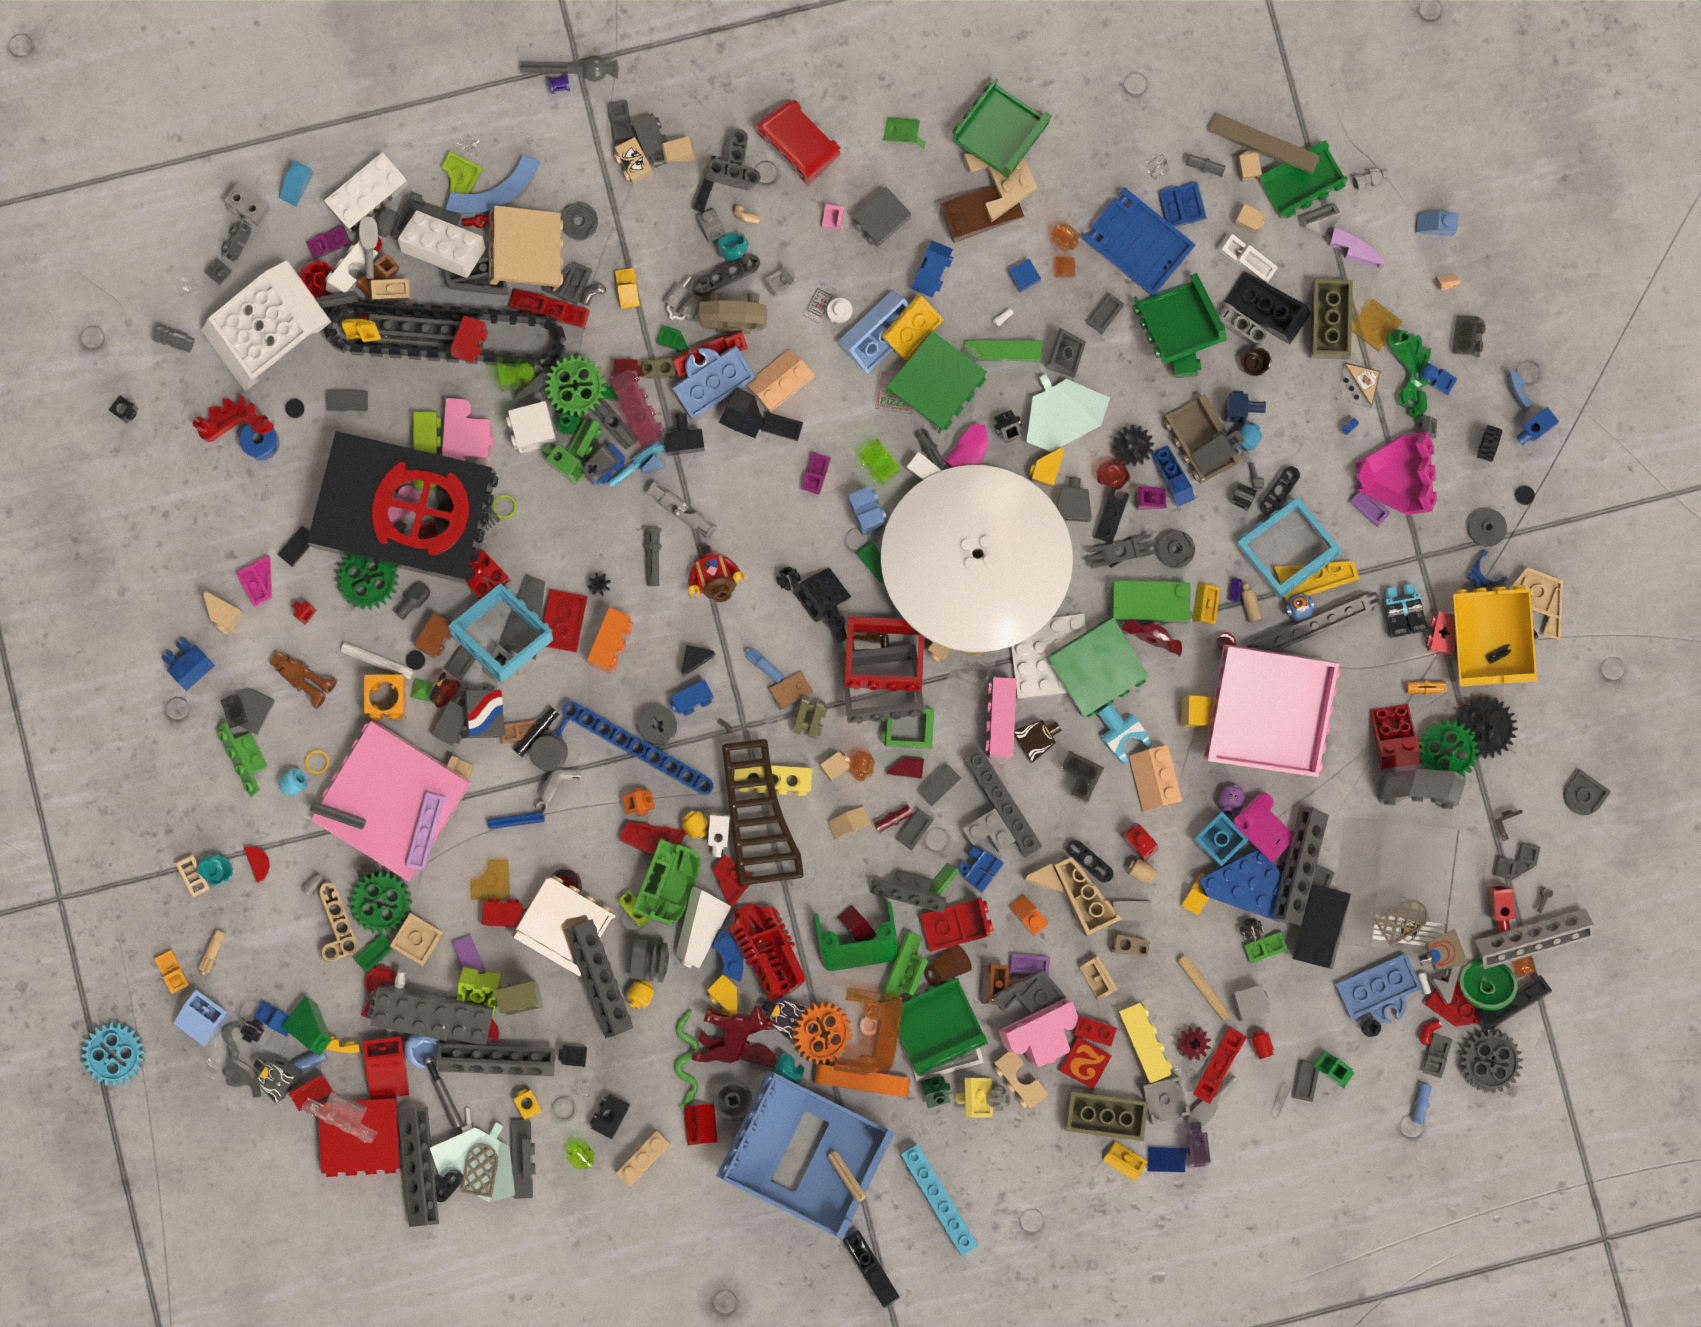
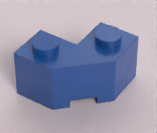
M931 241L912 289L932 298L936 291L940 292L943 281H941L942 274L946 267L950 268L954 258L951 256L953 249Z

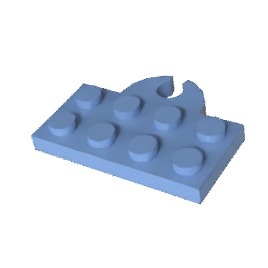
M733 346L721 355H718L716 351L710 348H697L698 352L704 356V360L700 364L695 363V356L692 353L688 355L685 361L687 377L673 385L672 389L691 419H694L734 393L737 387L741 388L756 378L737 346Z
M1406 953L1335 984L1351 1020L1369 1012L1373 1019L1386 1024L1392 1023L1391 1019L1386 1016V1010L1389 1007L1395 1009V1017L1399 1020L1406 1011L1407 1003L1405 996L1422 989Z

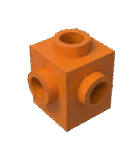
M643 788L631 790L632 793L622 796L626 815L637 814V817L648 815L649 810L655 809L651 790L643 791Z

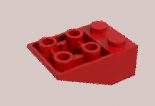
M1409 705L1370 709L1380 768L1388 769L1419 764L1420 749Z
M393 1037L362 1041L371 1100L410 1095L404 1053V1038Z

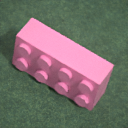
M993 677L992 682L988 684V696H991V701L987 703V715H990V720L986 722V734H989V740L985 742V753H988V758L1012 759L1016 678Z

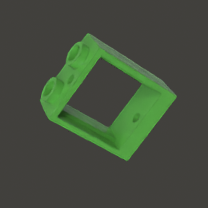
M924 709V715H926L924 742L891 740L892 719L890 718L883 719V723H887V730H883L882 742H886V747L932 749L934 709Z

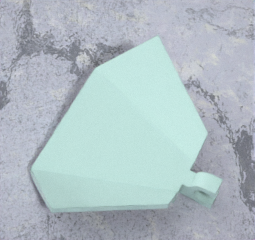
M1046 374L1039 377V381L1045 391L1033 396L1027 443L1048 452H1053L1102 425L1110 397L1068 379L1052 387Z
M496 1122L490 1135L477 1128H473L431 1147L430 1150L438 1174L444 1177L450 1170L456 1169L462 1173L464 1178L469 1151L477 1145L486 1144L496 1151L498 1167L492 1197L480 1195L478 1197L491 1203L515 1196L510 1146L497 1139L504 1126ZM479 1147L473 1150L476 1156L482 1153ZM491 1149L486 1152L489 1158L495 1155ZM472 1154L469 1157V1161L474 1158ZM484 1154L478 1158L482 1164L487 1161ZM496 1157L491 1160L494 1165L496 1164ZM476 1160L470 1163L473 1169L480 1166ZM490 1162L484 1165L487 1172L493 1168ZM468 1166V1169H467V1174H469L470 1172H472V1170L469 1168V1166ZM482 1168L476 1171L479 1178L485 1174ZM492 1171L491 1173H489V1175L491 1176L492 1179H493L494 1171ZM474 1173L468 1177L471 1183L477 1180ZM453 1176L450 1181L454 1182L456 1177ZM488 1176L481 1179L484 1185L491 1182ZM465 1180V1186H464V1188H466L467 1186H469V1183L467 1182V1180ZM479 1181L473 1185L477 1191L483 1187ZM492 1184L486 1187L490 1193ZM472 1187L467 1189L469 1192H474ZM485 1189L482 1190L481 1192H479V1193H481V1194H487V1195H488V1193L485 1191Z

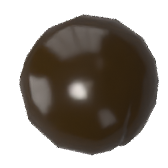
M1254 347L1243 353L1241 367L1248 375L1260 376L1270 369L1271 357L1264 348Z

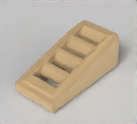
M193 853L175 861L192 898L210 889L205 879L197 873L198 863ZM190 861L193 863L185 868L182 867V865ZM196 869L195 872L186 876L185 872ZM199 875V879L191 883L189 882V879ZM201 882L203 883V886L193 890V886Z

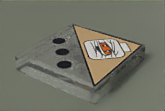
M1344 362L1335 399L1372 408L1381 371Z

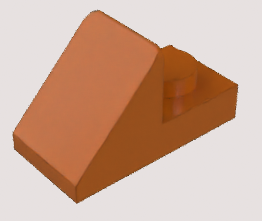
M1024 894L1009 906L1033 936L1049 924L1036 909L1037 907Z

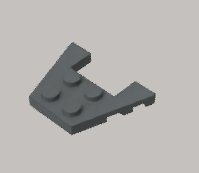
M1040 969L993 995L991 999L1000 1010L1005 1011L1017 998L1026 1010L1033 1014L1062 999H1066V996L1047 973Z

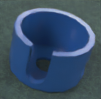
M247 423L239 436L242 450L246 455L253 457L257 461H265L272 458L280 446V439L276 430L273 428L269 433L262 434L264 437L263 442L255 444L252 438L256 432Z

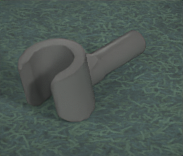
M1250 463L1249 466L1253 477L1252 486L1255 489H1263L1264 478H1257L1254 463Z
M1546 887L1540 891L1542 898L1537 909L1540 913L1547 899L1553 896V890L1550 891L1549 896L1544 894Z

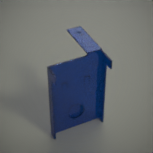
M1148 1147V1172H1185L1187 1149Z

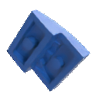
M1198 182L1159 191L1166 220L1173 227L1207 219Z

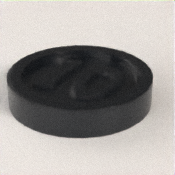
M292 399L287 402L285 410L289 417L299 418L304 414L305 407L300 400Z
M1522 486L1516 491L1515 498L1519 504L1528 505L1534 500L1535 493L1531 487Z
M412 651L406 657V664L413 670H419L425 665V656L419 651Z

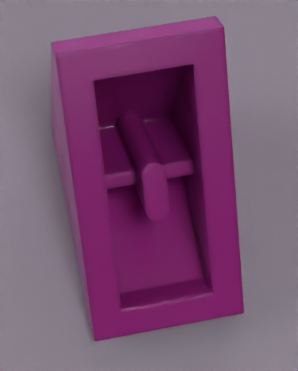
M1138 487L1136 490L1137 510L1167 508L1166 490Z

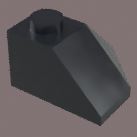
M737 387L718 423L739 433L756 438L762 426L763 418L760 414L755 395Z

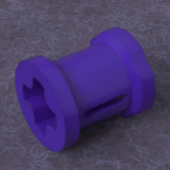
M568 75L554 79L549 77L552 94H555L557 91H570Z

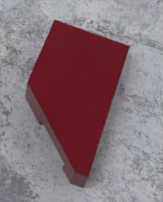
M905 757L887 771V775L922 779L924 759Z

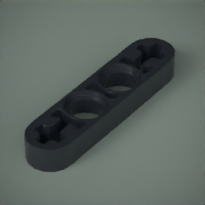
M750 254L698 277L693 282L692 291L697 296H704L753 274L760 266V259L756 255ZM749 260H750L751 262H754V261H755L754 267L752 268V266L749 265V266L745 267V272H744L743 266H746V265L748 264ZM736 267L739 269L740 274L733 276L730 274L729 269ZM720 275L723 278V282L717 284L713 281L712 277ZM707 279H709V284L704 287L703 291L701 288L697 289L698 283L704 285L707 283Z

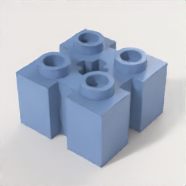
M870 486L848 495L849 505L855 515L862 535L883 528L886 521V514L883 508H879L877 505L879 503L875 490L871 491Z

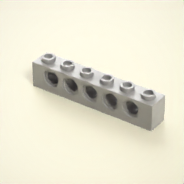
M1585 908L1475 940L1476 954L1483 969H1487L1594 938V924Z

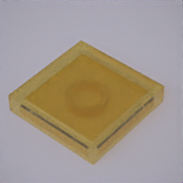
M1372 299L1352 324V332L1379 352L1386 344L1388 333L1396 330L1403 321Z

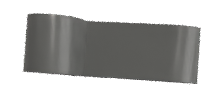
M735 129L726 138L723 160L713 159L704 167L703 175L707 180L743 190H751L760 181L761 176L758 170L744 166L748 135L743 129Z

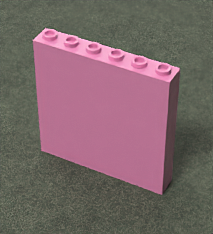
M371 721L370 724L367 722L361 731L363 733L360 740L357 739L351 747L353 752L343 760L341 764L343 766L340 773L336 772L332 778L333 784L331 788H327L321 797L323 798L322 805L365 819L366 825L364 829L361 830L315 813H311L314 815L311 820L405 880L411 881L418 869L407 867L406 862L426 791L446 796L433 841L434 845L472 781L376 721Z

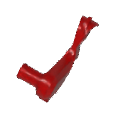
M243 396L239 397L238 405L230 399L223 398V409L216 406L209 408V418L206 421L200 416L196 417L199 422L195 419L193 420V426L198 429L199 436L206 442L216 440L240 422H247L258 434L269 433L274 428V424L268 420L266 415L257 416V406L253 403L248 405L246 398Z

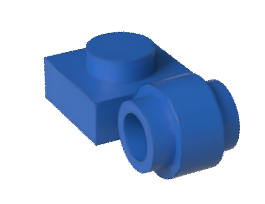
M1427 363L1426 366L1424 365L1420 372V377L1428 382L1434 379L1431 386L1445 395H1449L1457 378L1443 369H1439L1436 372L1438 368L1430 363Z

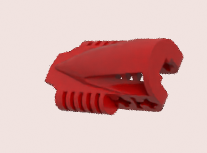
M755 904L744 905L733 912L735 923L729 927V930L734 935V940L738 941L736 944L738 947H741L739 950L741 953H744L742 955L743 958L748 959L746 960L747 966L753 965L760 984L766 993L767 1000L779 999L799 988L805 981V975L792 950L795 944L790 942L792 938L790 935L787 936L789 932L785 929V924L781 923L783 921L782 918L778 917L780 915L778 910L770 906L758 907Z

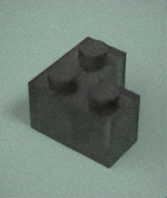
M1069 751L1060 771L1077 778L1069 796L1087 804L1104 767Z

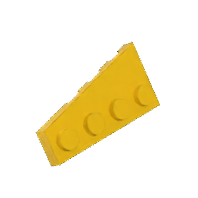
M1331 562L1285 595L1286 603H1288L1290 597L1304 593L1307 596H1311L1358 581L1359 576L1354 562ZM1307 565L1274 566L1279 584L1284 583Z

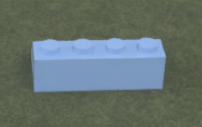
M893 290L838 341L849 357L866 374L893 351L881 336L909 305L902 296Z

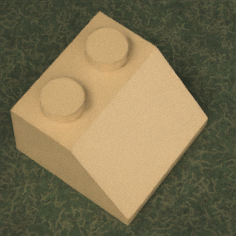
M205 591L203 595L210 620L214 623L213 627L224 634H227V632L233 634L244 614L238 608Z

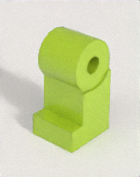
M628 890L617 901L636 924L642 928L651 919L632 912L637 898Z

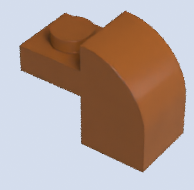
M385 254L373 264V279H367L365 275L356 283V286L368 298L371 297L369 281L393 279L400 268L388 254Z

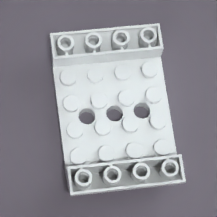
M285 261L265 271L207 319L201 331L243 390L247 391L260 380L258 377L308 335L320 332L331 323V320L289 261ZM251 305L253 312L248 316L245 313V308ZM259 320L264 324L263 329L260 331L256 328V323ZM270 335L275 339L272 346L267 344V338Z

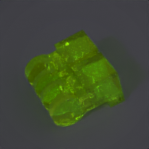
M524 363L519 368L506 369L505 365H498L501 391L518 389L517 385L528 386L535 379L534 369L530 364Z

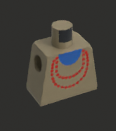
M1455 929L1425 944L1427 952L1418 955L1421 966L1432 963L1434 970L1468 964Z

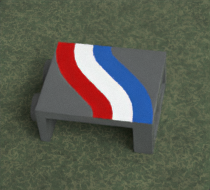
M493 686L483 687V690H477V687H466L465 691L458 693L459 697H465L467 729L461 731L462 739L498 738L505 735L502 690H494Z

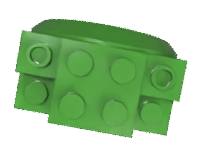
M660 839L632 912L666 926L676 923L684 913L689 902L691 890L697 882L701 865L698 852Z

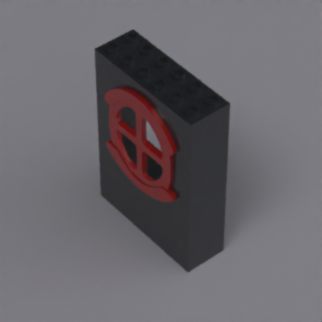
M335 431L307 543L315 549L469 585L470 580L473 581L475 576L473 566L474 562H478L480 556L478 547L479 543H483L485 532L482 531L484 524L487 525L489 520L487 511L488 507L493 504L494 495H492L493 487H497L499 477L496 476L495 470L489 466ZM414 480H422L424 482L418 504L414 505L392 499L393 492L404 483ZM432 484H438L448 492L454 504L452 512H444L426 506ZM390 507L415 512L416 516L412 532L409 536L400 533L391 523L388 515ZM424 515L450 521L449 527L442 534L430 539H419L418 537Z

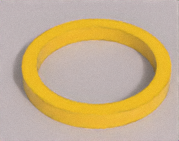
M320 750L310 752L305 759L306 768L313 774L324 773L329 767L327 754ZM321 753L326 757L327 764L322 771L315 772L309 768L308 759L312 754Z

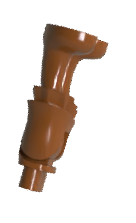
M279 651L270 661V664L275 667V671L279 672L293 688H297L298 692L303 690L311 697V705L315 709H318L323 704L326 694L307 683L305 677L318 685L327 694L334 689L338 681L334 677L323 678L309 669L306 663L289 657L288 654L283 655Z

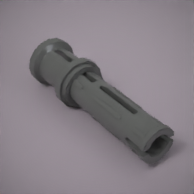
M645 528L648 569L647 586H660L659 550L662 548L660 544V532H662V529Z

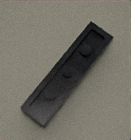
M1540 975L1518 988L1514 1000L1508 1006L1498 1010L1484 1009L1476 1017L1485 1030L1489 1032L1550 994L1552 989Z

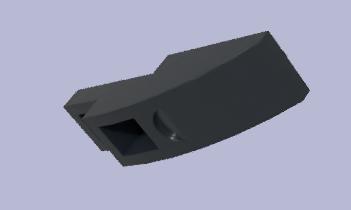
M857 1230L842 1241L883 1308L899 1300L900 1296L860 1231Z

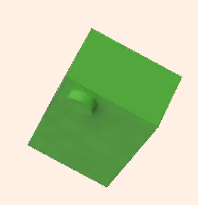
M1114 581L1112 584V617H1114L1116 622L1136 620L1137 622L1189 623L1191 582Z

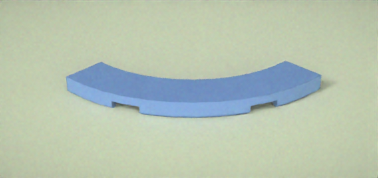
M522 155L515 171L501 185L478 194L451 192L445 210L462 214L483 213L491 211L494 205L503 206L527 187L535 175L540 161Z

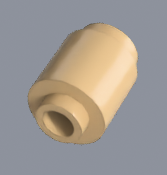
M1139 858L1137 861L1132 860L1128 867V870L1131 871L1129 875L1143 883L1151 884L1158 872L1154 869V866Z

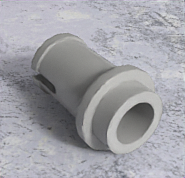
M315 873L306 886L303 885L304 888L301 891L311 898L312 895H316L314 893L325 882V879L318 873Z

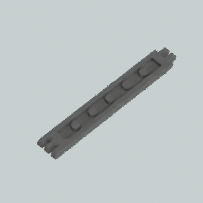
M1369 592L1361 593L1316 612L1310 617L1295 621L1252 639L1246 645L1251 649L1277 652L1373 611L1374 607L1380 604L1377 592L1370 594Z

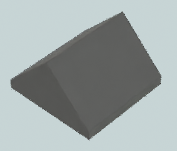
M1059 328L1047 369L1075 377L1086 341Z

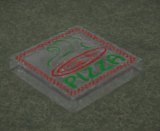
M880 370L875 409L913 414V408L895 394L890 397L885 393L888 385L898 373Z

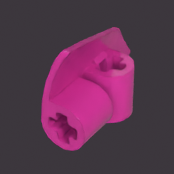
M973 424L960 438L956 447L944 459V462L950 468L981 465L989 447L985 425Z

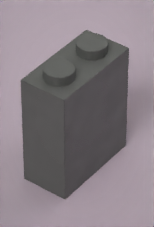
M885 186L852 215V225L856 230L863 231L866 235L865 239L870 245L874 244L876 247H879L911 218V213Z

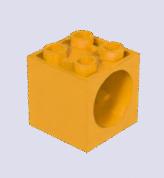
M364 675V714L373 721H381L383 717L399 721L402 720V717H407L406 677L404 675ZM388 685L396 693L398 692V701L389 710H379L380 708L373 704L374 693L380 687Z

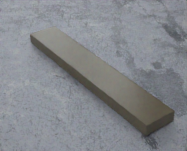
M1218 113L1209 128V131L1310 174H1313L1320 160V155Z

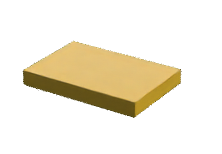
M918 294L881 337L907 362L929 334L944 319L922 295Z

